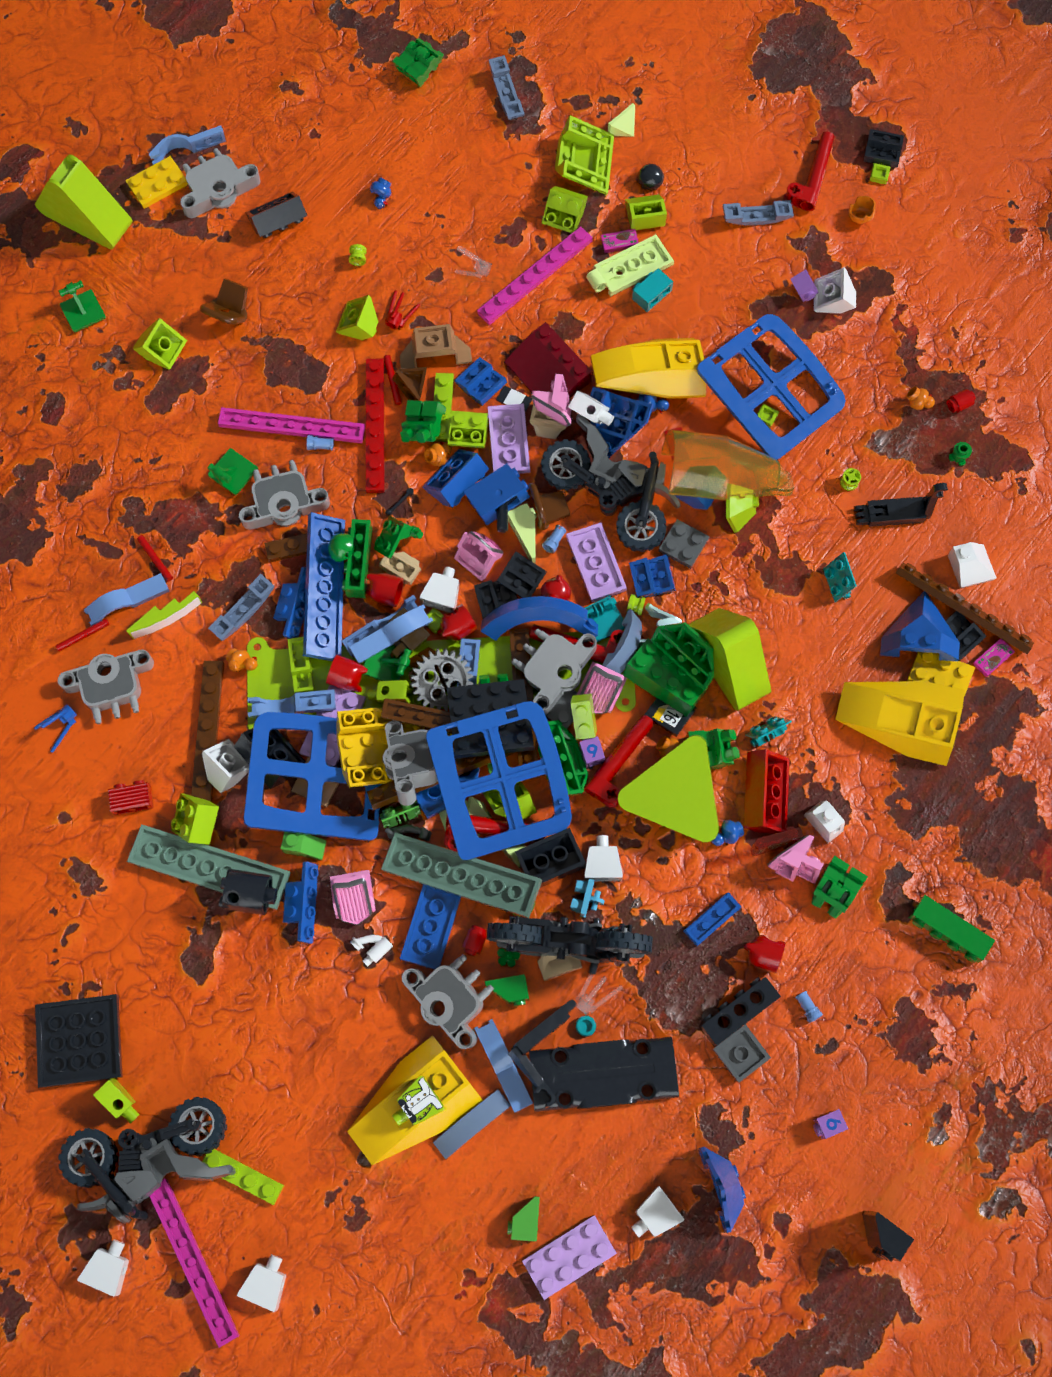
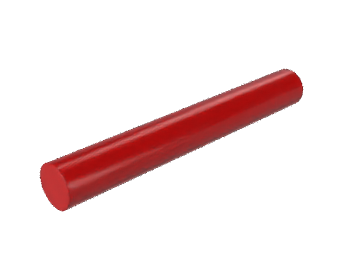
M385 355L383 358L395 405H401L402 400L399 388L392 379L395 372L391 356Z
M140 535L137 538L140 545L167 582L171 581L173 576L145 537Z
M105 618L55 646L60 652L109 626L110 623Z

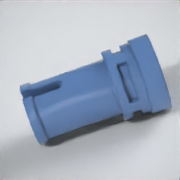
M312 435L307 436V450L325 449L333 451L334 439L318 438Z
M556 525L550 537L543 542V549L554 554L559 546L558 543L566 533V529Z
M807 991L795 997L803 1008L804 1015L809 1023L823 1016L819 1008L814 1005Z

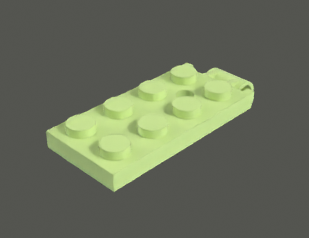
M654 235L595 264L593 270L587 274L586 278L595 292H601L607 287L609 289V296H612L644 280L650 272H654L658 268L662 271L674 265V260L658 236ZM621 271L623 274L617 275L616 272Z

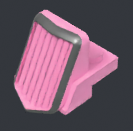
M556 374L555 381L552 380L551 392L532 391L533 404L543 414L564 426H570L572 409L568 407L571 402L563 374Z
M470 531L463 534L457 545L459 549L454 559L480 581L486 579L494 562L502 557L503 551L490 538Z
M592 662L577 695L592 693L595 714L611 713L627 678L609 668Z
M806 835L775 856L767 866L775 870V873L791 881H794L797 875L815 884L823 863L814 856H807L814 837Z
M369 870L330 877L336 919L339 918L343 922L359 925L369 918L372 912L376 911Z

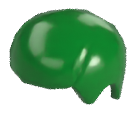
M347 533L333 535L328 545L330 557L335 562L348 559L345 554L353 549L352 536Z

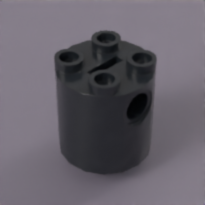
M228 869L226 877H223L221 880L220 888L223 889V896L220 897L219 907L265 915L269 904H275L278 890L273 888V878L271 875Z

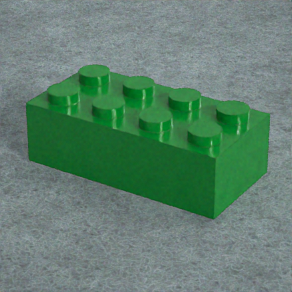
M648 638L627 663L623 673L624 677L686 717L707 691H704Z

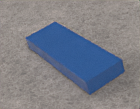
M728 892L683 932L697 947L741 909V905Z

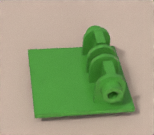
M417 801L409 806L402 804L395 808L389 806L382 810L383 813L379 815L384 828H391L398 825L396 816L401 824L399 815L402 814L406 822L407 819L404 813L411 820L418 817V814H421Z

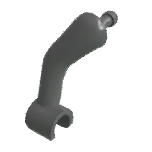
M409 824L391 829L386 828L385 830L390 839H393L395 833L402 835L414 833L419 834V839L430 841L432 832L424 827L419 828Z

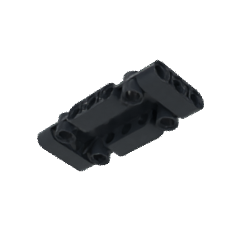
M672 1037L631 1041L624 1039L529 1051L530 1062L555 1095L554 1104L549 1108H545V1104L550 1101L549 1097L544 1091L534 1094L536 1087L532 1084L535 1112L623 1105L639 1101L679 1097ZM642 1043L647 1046L646 1054H639L636 1047L638 1044ZM557 1052L565 1053L566 1060L559 1063L555 1060L554 1056ZM644 1085L652 1088V1095L650 1097H645L642 1094L641 1089ZM565 1093L570 1096L571 1101L568 1105H562L559 1102L561 1094Z

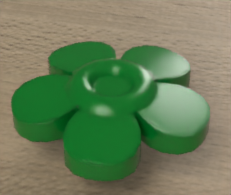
M503 948L497 951V955L500 957L498 963L501 966H505L507 963L508 967L512 968L516 965L515 960L520 958V953L509 952L507 948L506 951Z

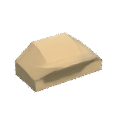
M533 404L530 423L534 426L536 436L556 439L560 432L566 429V426L538 411Z
M394 552L391 559L384 556L379 563V566L386 573L402 577L404 584L408 585L413 583L421 571L419 567L420 561L405 552Z
M541 956L537 962L544 981L582 968L580 959L572 956H565V960H559L557 956Z

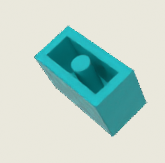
M658 268L654 272H650L642 283H637L634 286L632 300L648 312L672 291L673 281Z

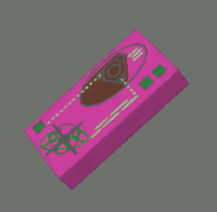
M635 229L601 235L604 253L625 250L639 243Z
M1000 639L980 656L973 665L985 677H988L1015 651L1005 641Z

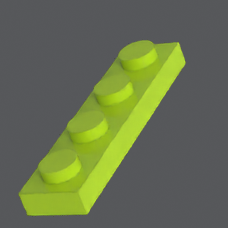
M436 373L434 401H439L446 407L445 415L443 414L441 419L440 435L435 437L437 442H448L453 399V373Z
M216 1149L206 1154L203 1160L210 1168L225 1165L233 1166L236 1169L235 1174L221 1178L272 1205H275L284 1187L283 1184Z

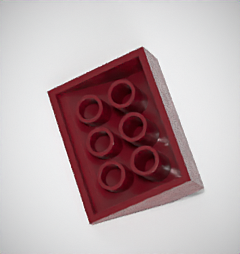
M546 322L531 332L504 361L531 393L532 391L551 392L552 380L555 381L556 374H563L569 398L592 381V371Z

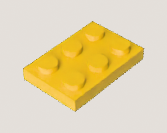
M171 156L125 180L144 209L188 185L186 177Z
M918 652L907 681L932 682L965 690L966 694L975 667L959 660L958 662L939 660V653Z

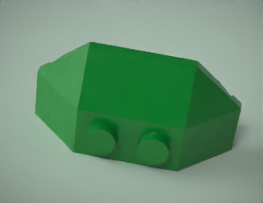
M686 622L658 626L650 641L704 691L707 690L715 676L713 647Z
M560 720L548 721L561 761L568 795L582 794L588 778V772L577 740L568 729L562 726L563 724ZM538 746V752H539V755H540V758H541L542 755H541V752H540V749H539V746Z

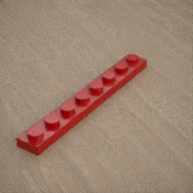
M384 358L366 359V493H385Z

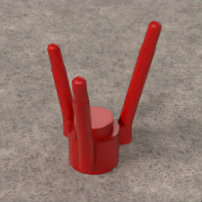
M394 290L385 319V324L395 330L398 327L403 328L405 322L420 307V304H417L402 320V314L398 312L404 292H401L394 308L397 290Z

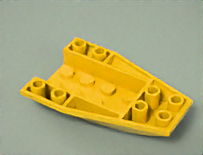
M655 339L612 348L593 354L590 357L596 387L669 399L700 398L706 396V383L697 373V366L704 360L701 343L698 339Z
M927 681L844 682L835 720L907 757L947 766L962 713L965 690Z
M382 708L337 711V744L342 774L349 788L385 784L394 781L387 776L383 763V754L388 748L385 725L392 720L381 718ZM401 723L404 733L423 729L429 730V728Z
M432 1035L399 1062L347 1132L371 1165H374L448 1130L483 1100ZM422 1075L446 1109L417 1125H413L410 1119H408L399 1126L392 1116L401 1109L397 1099Z

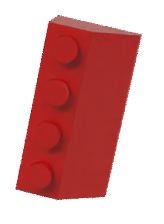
M767 749L747 752L745 811L743 819L745 829L760 833L787 834L790 758Z

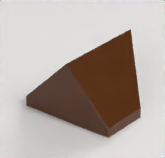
M427 367L398 369L395 371L392 379L408 400H420Z

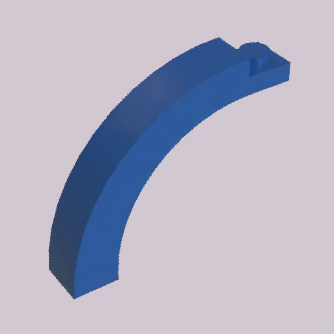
M537 596L513 600L496 608L482 620L480 631L496 641L503 633L514 626L530 621L544 620L568 625L582 634H592L596 638L598 636V624L593 619L587 618L588 610L578 604L560 598Z

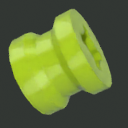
M360 244L351 245L349 247V253L351 254L349 256V263L354 266L364 265L366 263V247Z
M854 468L846 469L840 480L841 487L847 491L855 490L861 480L860 472Z
M631 594L627 612L632 609L633 612L641 616L646 598H637Z

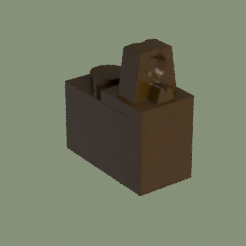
M402 608L387 624L408 611ZM424 627L412 631L394 643L396 648L391 652L390 656L393 659H397L404 653V649L411 650L412 654L428 639L430 634Z

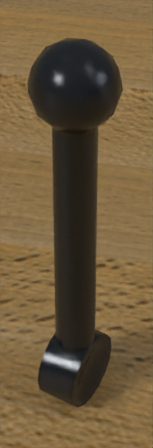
M408 488L406 494L391 509L385 511L386 516H391L392 512L408 496L414 494V490Z

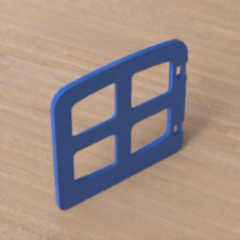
M773 314L762 316L697 366L699 376L772 461H777L839 413L845 406L844 393L825 367L792 329L778 316ZM758 327L761 331L755 335L752 330ZM768 331L775 334L796 356L795 361L778 373L770 369L751 345ZM737 354H741L763 380V385L746 398L741 397L722 370V365ZM718 356L721 361L715 364L712 360ZM804 370H807L828 398V403L812 415L807 413L787 388V383ZM770 396H776L798 422V426L784 437L777 436L753 411Z
M532 701L518 703L434 727L427 731V744L456 849L461 859L470 860L556 834L565 830L570 825L572 813L561 761L544 710L537 703ZM517 711L518 716L507 719L506 712ZM528 719L542 757L534 762L517 767H509L498 727L518 720ZM458 728L459 733L447 735L446 729ZM481 731L485 738L493 770L489 775L460 782L452 743L456 738ZM545 774L548 777L554 814L551 818L525 825L514 786L517 782ZM496 789L500 793L509 828L505 832L479 838L472 824L465 798Z
M265 712L258 716L253 726L243 818L244 824L250 828L372 841L378 835L380 808L375 810L374 820H368V809L373 810L367 791L382 784L364 786L365 799L362 816L322 815L323 784L325 782L347 784L342 774V768L330 767L325 762L328 734L336 735L337 718L297 713ZM270 730L311 731L313 735L310 761L308 763H297L269 759L267 757ZM271 774L305 779L308 782L305 812L278 809L263 804L265 775Z

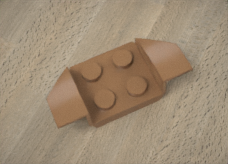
M450 324L414 328L412 340L400 355L401 369L417 368L416 358L455 354L456 364L472 363L471 349L454 335Z

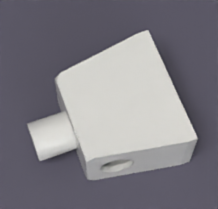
M579 391L576 392L568 406L570 409L598 424L603 422L609 426L614 419V416L608 413L609 407Z
M445 567L443 574H432L420 595L421 605L424 604L425 606L448 613L455 610L459 593V580L453 578L455 569Z
M827 800L819 802L804 814L806 819L827 843L831 842L844 830V819Z
M597 836V846H590L588 850L584 881L589 879L595 881H622L623 873L617 846H609L608 836Z
M657 1186L635 1211L640 1220L631 1228L638 1238L648 1230L653 1237H656L683 1222L684 1218L661 1187Z
M113 1239L109 1250L97 1249L77 1281L113 1297L119 1296L129 1263L128 1259L120 1256L125 1244Z
M271 1254L266 1266L261 1263L256 1264L237 1296L272 1312L277 1311L286 1279V1274L278 1271L283 1259Z

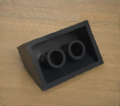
M294 192L285 194L245 212L256 234L259 237L263 236V238L272 235V231L277 229L281 231L288 228L290 223H300L307 216L299 195Z
M253 728L243 732L234 746L248 764L250 762ZM277 729L270 730L267 757L269 759L297 763L306 762ZM267 774L264 777V782L272 789L284 783L290 777Z
M570 828L515 851L522 872L542 880L540 888L586 868V862Z
M864 1211L862 1215L868 1245L873 1248L872 1253L881 1260L900 1262L914 1239L879 1212Z

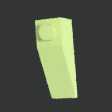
M526 503L508 512V522L528 559L536 564L535 518H537L534 509L529 508Z

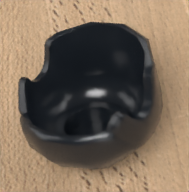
M649 163L644 165L637 175V182L640 183L642 188L651 191L658 189L664 181L663 171L656 164Z

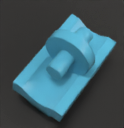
M589 879L588 882L577 880L574 892L585 894L583 901L573 898L570 910L580 913V917L586 918L589 902L592 903L591 910L593 911L597 910L598 905H604L605 900L600 898L601 891L595 890L594 897L591 896L595 880Z

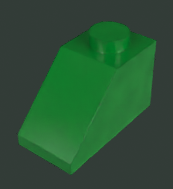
M525 974L485 981L486 987L492 985L494 988L492 992L508 1004H514V1007L526 1005L525 1001H529Z

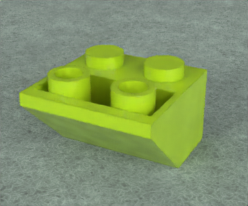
M554 186L549 192L542 224L573 233L582 218L588 196Z
M659 194L625 199L631 229L642 230L665 226L667 212L664 199Z
M451 411L448 445L485 448L488 432V413Z
M180 793V797L176 802L175 817L171 822V831L188 843L210 845L219 806L211 801Z

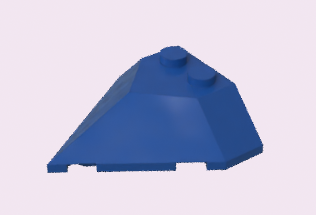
M593 387L590 396L609 407L608 413L614 416L609 426L603 422L598 424L590 421L593 426H596L607 443L609 449L607 456L610 458L648 423L654 405Z
M923 591L882 636L880 656L899 657L900 650L939 653V660L958 662L960 642L928 594Z
M705 1147L698 1148L704 1169H709L721 1205L722 1210L718 1211L724 1232L729 1233L732 1231L744 1206L743 1199L746 1198L744 1189L738 1179L737 1168L735 1165H732L731 1161Z

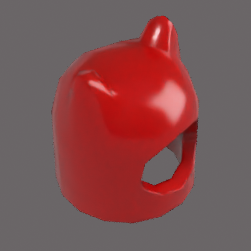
M387 573L367 574L366 578L370 581V586L366 594L377 603L397 607L402 596L404 579Z
M557 575L544 582L541 587V596L570 601L571 589L569 584L563 579V576Z
M460 604L453 612L441 618V628L437 631V634L447 637L451 641H459L475 632L477 626L465 606Z
M336 655L331 664L326 684L343 690L362 692L359 684L362 674L367 673L368 669L354 660Z
M759 935L751 943L745 944L744 949L748 951V959L752 965L776 973L786 942H775L769 940L765 935Z

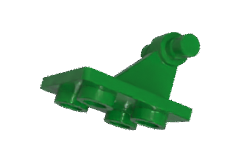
M81 280L77 283L71 282L66 284V287L58 290L61 297L66 294L73 295L72 298L60 303V307L74 333L106 319L91 289L76 295V290L84 287Z
M230 448L215 466L212 463L209 464L208 470L210 472L208 476L234 495H237L253 477V471L258 470V467Z
M389 516L383 524L380 536L375 540L374 549L391 559L400 540L408 537L421 539L423 532L416 526H410Z
M391 645L365 661L364 666L368 671L364 675L380 681L400 680V677L404 675L405 669L410 664L409 656L411 650L404 649V653L400 657L393 659L390 654L396 646Z

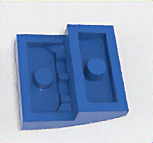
M479 357L455 379V383L472 399L483 406L507 383V380L504 376L493 370L491 364Z
M667 555L649 560L648 558H643L629 563L637 598L652 597L676 591Z

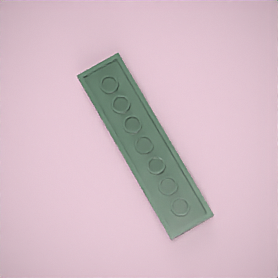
M141 825L127 860L128 863L222 893L223 889L220 888L221 880L223 877H226L228 869L271 875L273 878V888H277L278 892L275 904H269V908L275 910L278 909L291 873L290 871L212 846L188 843L180 836L145 825Z
M398 833L394 834L381 868L384 872L525 918L530 917L542 883L540 878L477 858L463 860L459 857L458 852Z

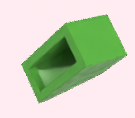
M284 832L281 850L285 854L323 860L327 841L309 834Z
M535 1196L513 1216L512 1221H508L507 1234L511 1235V1240L537 1242L540 1197Z

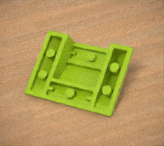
M570 115L558 140L555 170L567 179L607 195L614 134Z

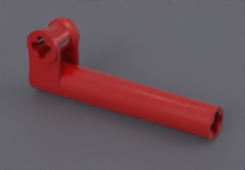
M823 132L821 134L806 186L795 182L790 183L783 197L784 201L790 200L793 197L791 201L792 206L805 211H813L815 209L835 136L833 133Z
M533 624L529 635L530 639L542 643L544 641L534 633L536 629L544 631L549 636L553 634L560 635L574 645L580 639ZM615 630L612 632L607 647L597 644V649L590 659L603 664L607 654L615 652L618 645L616 640L622 637L624 631ZM586 641L583 643V646L590 648L593 646V643Z
M643 714L584 787V790L590 796L598 799L609 808L619 805L618 795L620 792L610 781L654 726L655 722L649 716ZM613 794L615 795V798L612 797L611 799H608V795H609V796H613Z
M470 815L477 834L495 835L505 832L509 828L507 820ZM447 816L444 844L445 847L456 852V845L451 844V840H454ZM542 837V838H539V839H536V840H533V841H540V840H542V839H545V837Z

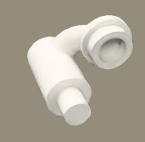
M368 935L358 939L353 937V940L350 942L358 951L364 948L363 944L375 943L366 953L368 956L363 960L367 966L373 961L377 963L393 947L384 936Z

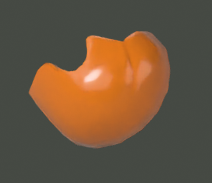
M869 196L857 197L855 203L850 204L849 218L858 224L871 221L875 216L876 202Z

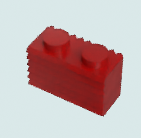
M144 780L134 781L133 785L128 786L116 784L114 788L108 789L110 811L114 815L153 809L151 785Z

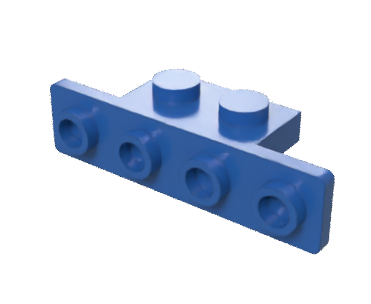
M306 567L301 568L297 583L282 585L273 617L277 621H286L283 636L287 639L298 638L303 624Z
M303 862L302 881L286 883L283 915L284 923H298L297 941L307 944L313 943L318 865L310 862Z

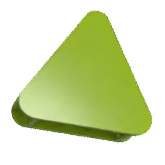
M73 155L66 156L46 183L35 203L36 208L46 217L108 249H113L133 222L132 218L85 164Z
M718 608L688 624L713 647L714 678L736 711L771 693L759 631L751 618Z
M692 735L621 789L618 795L619 805L628 812L701 842L714 840L718 835L719 822L706 740L700 735Z

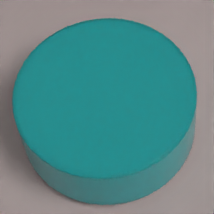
M582 1016L576 1022V1031L583 1037L591 1036L596 1030V1022L590 1016Z

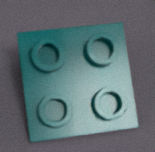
M843 552L823 568L834 602H837L842 597L844 599L850 598L851 591L857 587L846 553Z
M605 597L585 607L588 610L587 618L593 619L598 624L597 642L611 636L615 630L625 629L622 625L624 619L615 605L617 602L614 597Z
M774 716L766 720V724L752 727L745 736L752 738L750 743L753 747H760L766 741H770L769 736L771 739H775V737L784 734L787 730L786 725L792 721Z

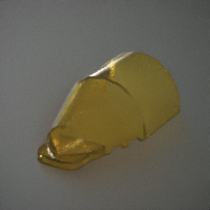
M669 430L665 437L661 454L674 456L669 494L729 500L730 496H738L739 498H745L746 495L754 494L755 497L771 495L790 496L793 493L794 483L792 476L788 471L784 470L777 459L731 437L679 430Z

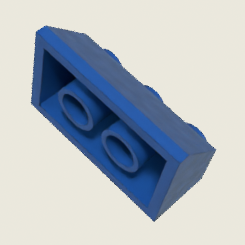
M458 449L447 460L446 464L423 485V488L440 503L453 508L460 503L461 498L465 495L464 491L484 478L489 468L478 453Z

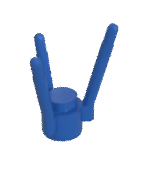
M67 704L34 727L35 730L40 727L45 728L57 719L63 724L68 723L51 748V753L58 747L71 726L76 723L74 718L77 714Z

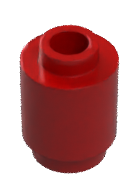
M964 389L950 396L946 401L947 407L950 412L959 413L973 406L976 397L972 391Z
M475 925L468 929L462 944L465 954L473 957L476 954H481L487 938V930Z

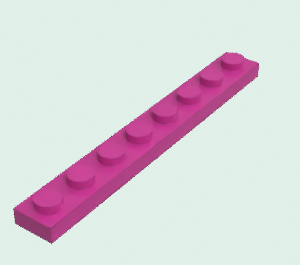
M580 226L477 310L478 315L487 324H492L589 245L593 237Z
M222 407L218 420L219 427L302 437L312 435L318 438L354 443L363 442L365 424Z
M165 1178L161 1182L162 1185L150 1195V1198L214 1339L220 1348L240 1335L169 1181Z

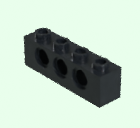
M759 977L749 984L751 986L749 990L745 992L742 989L733 996L736 1000L730 1004L726 1001L718 1007L719 1013L715 1016L709 1014L701 1020L703 1025L699 1028L714 1048L781 997L766 977L762 980ZM751 993L759 995V1003H753L750 1000ZM735 1005L743 1007L744 1014L742 1016L735 1014ZM723 1017L728 1021L727 1028H721L718 1025V1018Z

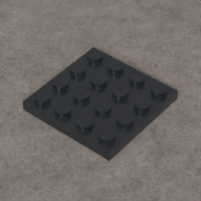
M524 679L447 688L451 723L527 702ZM516 710L506 712L507 719L518 716ZM528 719L518 720L498 727L504 753L534 750L532 729ZM457 727L451 728L452 735L459 733ZM481 731L456 738L453 741L455 759L489 755L485 738Z
M117 994L35 1004L38 1088L123 1077L119 997Z

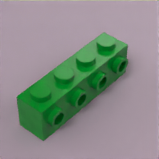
M352 519L351 527L348 528V534L353 539V549L346 552L348 560L344 564L346 578L343 579L342 590L345 591L347 597L366 598L368 580L366 575L369 570L373 531L371 520Z
M926 895L919 899L908 917L913 920L912 923L921 929L925 928L933 938L937 940L942 939L950 949L954 951L959 950L965 954L964 957L973 963L983 961L995 942L993 938Z

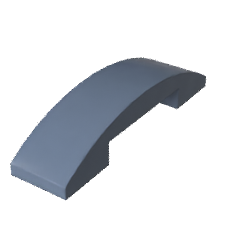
M505 55L488 59L494 85L507 119L511 120L525 116L510 77V69Z
M791 200L774 201L773 205L741 207L740 203L723 204L722 206L725 221L738 225L771 224L790 219L794 216Z
M260 574L248 586L249 590L224 616L220 615L208 629L220 640H225L253 616L275 586Z
M632 609L628 610L622 622L625 630L615 652L608 653L602 665L619 674L623 672L627 663L634 656L642 635V623Z
M496 1090L433 1142L443 1157L447 1159L511 1105L501 1092Z

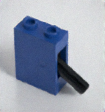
M508 463L464 491L467 499L486 526L497 519V531L502 533L508 530V512L530 498L527 492L529 489L528 485L524 480H519V473L515 468L511 469Z

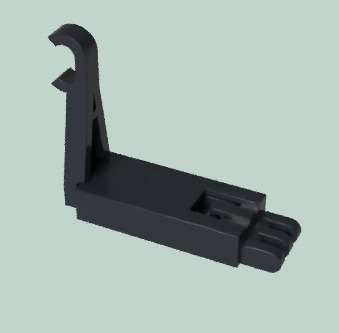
M947 483L933 485L930 492L924 497L867 501L866 505L854 506V511L857 512L855 513V518L858 519L856 520V525L873 527L924 523L925 520L930 519L938 498L944 497L943 491L948 490Z
M574 1000L568 1001L516 1042L508 1053L515 1064L536 1087L534 1094H538L540 1091H544L550 1101L545 1104V1108H549L554 1104L555 1095L525 1054L570 1018L568 1013L576 1006Z

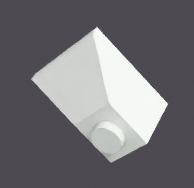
M845 268L814 279V284L819 292L814 297L815 312L841 314L856 308V291Z
M969 542L954 546L949 552L948 558L960 589L996 579L983 544Z
M229 739L202 752L207 780L220 793L234 787L249 772V764L234 748L235 745Z

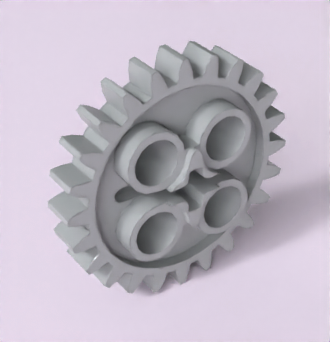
M436 649L435 655L429 651L428 658L422 655L423 662L416 661L419 667L412 668L416 675H410L415 680L410 685L416 687L412 692L413 694H419L416 698L418 701L423 699V706L429 703V708L436 706V709L440 710L443 707L445 711H448V696L445 694L444 687L439 682L440 678L434 666L438 665L447 688L450 687L453 681H458V686L473 685L468 680L473 675L467 673L471 670V667H464L467 661H460L462 658L460 654L455 657L453 650L448 655L447 649H444L442 654L439 649ZM451 663L450 671L443 672L444 664ZM433 671V678L425 679L426 672ZM441 689V694L438 697L432 696L433 690Z

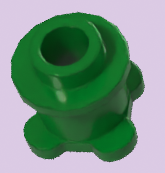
M959 442L954 446L953 453L948 458L950 461L958 463L959 466H964L965 460L972 453V448L966 442Z

